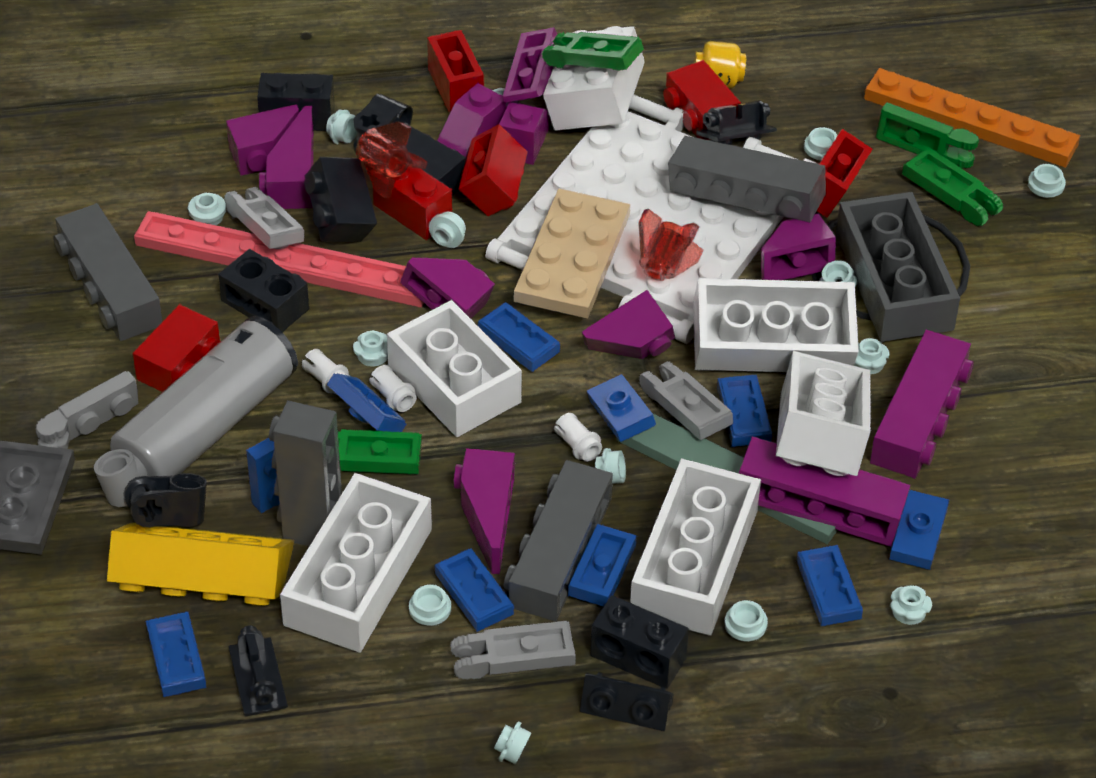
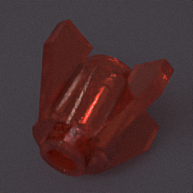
M395 122L366 131L359 139L356 147V155L364 163L375 192L384 198H390L395 184V180L391 177L402 175L408 166L426 169L427 161L408 152L406 148L412 128L403 122Z
M648 208L643 211L638 222L641 254L639 264L644 269L643 272L646 276L656 281H664L665 279L676 277L699 262L703 249L695 244L693 240L700 226L695 222L682 226L669 221L661 222L662 218Z

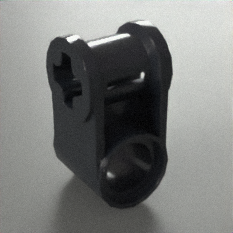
M376 94L370 103L354 117V128L357 131V138L354 141V152L356 155L365 159L381 157V148L411 124L413 108L385 95Z
M191 473L173 476L135 477L129 481L124 489V500L131 510L132 518L136 524L142 527L197 526L204 521L207 480L204 477Z

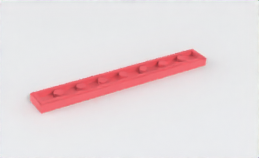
M151 211L147 212L134 235L136 246L228 266L250 248L261 256L272 259L275 264L290 273L299 275L307 283L421 308L424 302L400 283L406 268L403 265L300 243L291 244L284 249H269L254 233Z

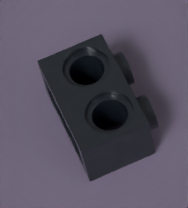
M250 248L218 274L222 302L247 317H262L273 323L282 332L309 310L307 282L299 275L290 273L275 264L272 259L263 257Z
M611 595L592 624L591 657L668 689L686 660L689 628Z

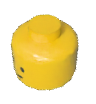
M708 41L704 45L702 52L695 53L694 63L704 60L729 89H733L738 81L743 82L746 54L741 53L740 47L737 44Z

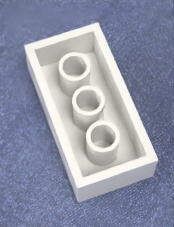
M698 278L693 300L695 370L787 372L793 351L854 366L859 352L855 282Z
M793 351L781 391L776 456L783 457L786 462L797 466L811 464L823 467L826 472L837 476H845L846 474L857 476L870 435V370Z
M681 458L632 579L630 603L684 625L689 630L711 636L758 511L761 479Z
M354 473L280 594L283 626L361 653L432 530L431 498Z

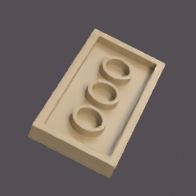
M558 188L514 289V302L589 318L629 219L631 204Z

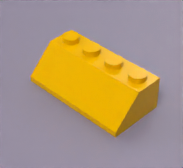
M129 523L111 531L107 582L120 583L119 589L125 591L141 592L145 591V586L161 587V594L170 596H186V591L191 590L203 592L202 598L208 600L224 601L228 600V595L244 596V603L269 605L270 599L275 600L279 597L284 588L294 540L168 526L148 528L136 523Z

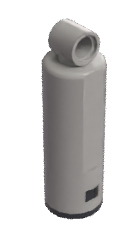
M249 317L119 429L111 438V451L99 457L94 465L95 474L108 503L116 507L128 506L125 503L123 492L129 481L135 477L181 474L294 373L298 366V359L291 342L284 333L273 323L262 317Z

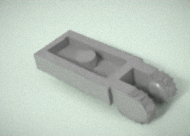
M248 188L245 191V199L235 191L226 193L224 200L227 211L233 218H238L269 249H284L291 244L304 242L303 227L270 196H266L258 188Z
M670 361L659 366L660 375L664 382L650 373V371L640 374L639 384L643 391L648 394V397L657 401L699 440L733 424V413L690 374L687 372L683 373Z
M124 371L58 407V410L46 415L44 419L41 418L35 428L38 438L40 437L38 445L67 449L70 440L81 434L86 435L93 432L100 424L115 416L128 413L134 406L139 404L135 378L129 371Z
M567 621L484 630V633L458 636L450 644L452 655L461 658L455 662L454 671L456 677L458 676V678L468 680L469 678L479 679L487 673L492 675L575 665L576 658L570 625Z

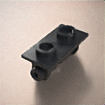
M761 100L738 104L737 118L736 106L729 105L710 108L703 115V122L707 129L698 130L697 135L709 138L714 142L729 145L733 143L735 138L747 140L749 137L761 139L763 133L775 132L777 128L767 125V117L770 115L769 105Z
M255 626L243 627L237 638L238 644L229 645V651L244 716L247 717L288 708L271 637L263 638L262 632L257 630Z
M598 672L597 675L586 673L580 712L665 731L668 711L671 710L674 693L666 691L667 688L663 686L661 689L604 677L601 672Z

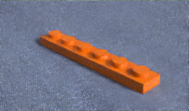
M881 68L877 70L865 90L864 99L882 106L888 102L949 125L953 129H966L979 136V139L1065 168L1079 144L1080 135Z

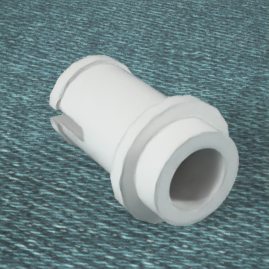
M313 349L305 355L314 363L313 365L306 360L302 361V368L322 383L323 390L328 393H335L327 386L334 373L350 376L345 366L336 365L319 349Z
M388 365L379 366L372 372L373 378H370L371 385L381 392L387 399V404L394 411L405 412L412 408L416 402L415 389L410 383H404Z
M566 413L556 421V424L559 426H554L555 432L571 446L575 458L588 462L600 454L602 450L600 436L595 432H589L573 413Z

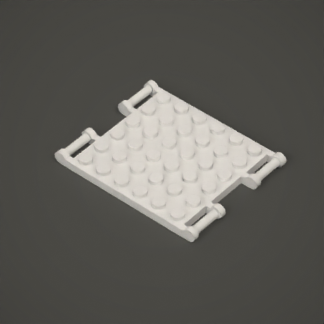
M633 94L629 105L630 109L667 124L664 126L627 111L623 124L592 127L499 238L491 240L485 256L486 259L492 262L499 263L502 261L523 270L558 188L631 204L629 219L601 288L623 297L619 307L645 290H648L673 325L675 339L688 344L694 337L693 300L698 278L738 279L783 219V216L671 192L668 162L685 135L690 136L681 132L684 128L683 110L679 108L672 110ZM749 137L743 147L793 158L761 145V141L753 137ZM804 159V160H803V161H807V162L816 163V162L811 161V160H809V159Z

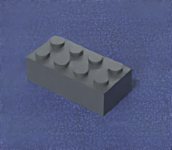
M913 192L840 202L836 237L847 263L854 270V276L857 277V287L880 342L924 335L926 329L936 333L955 330L960 296Z

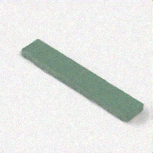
M653 414L656 422L654 427L620 442L677 470L682 458L739 473L744 459L707 439L699 440L690 431ZM758 505V511L827 545L838 531L835 529L836 526L781 513Z

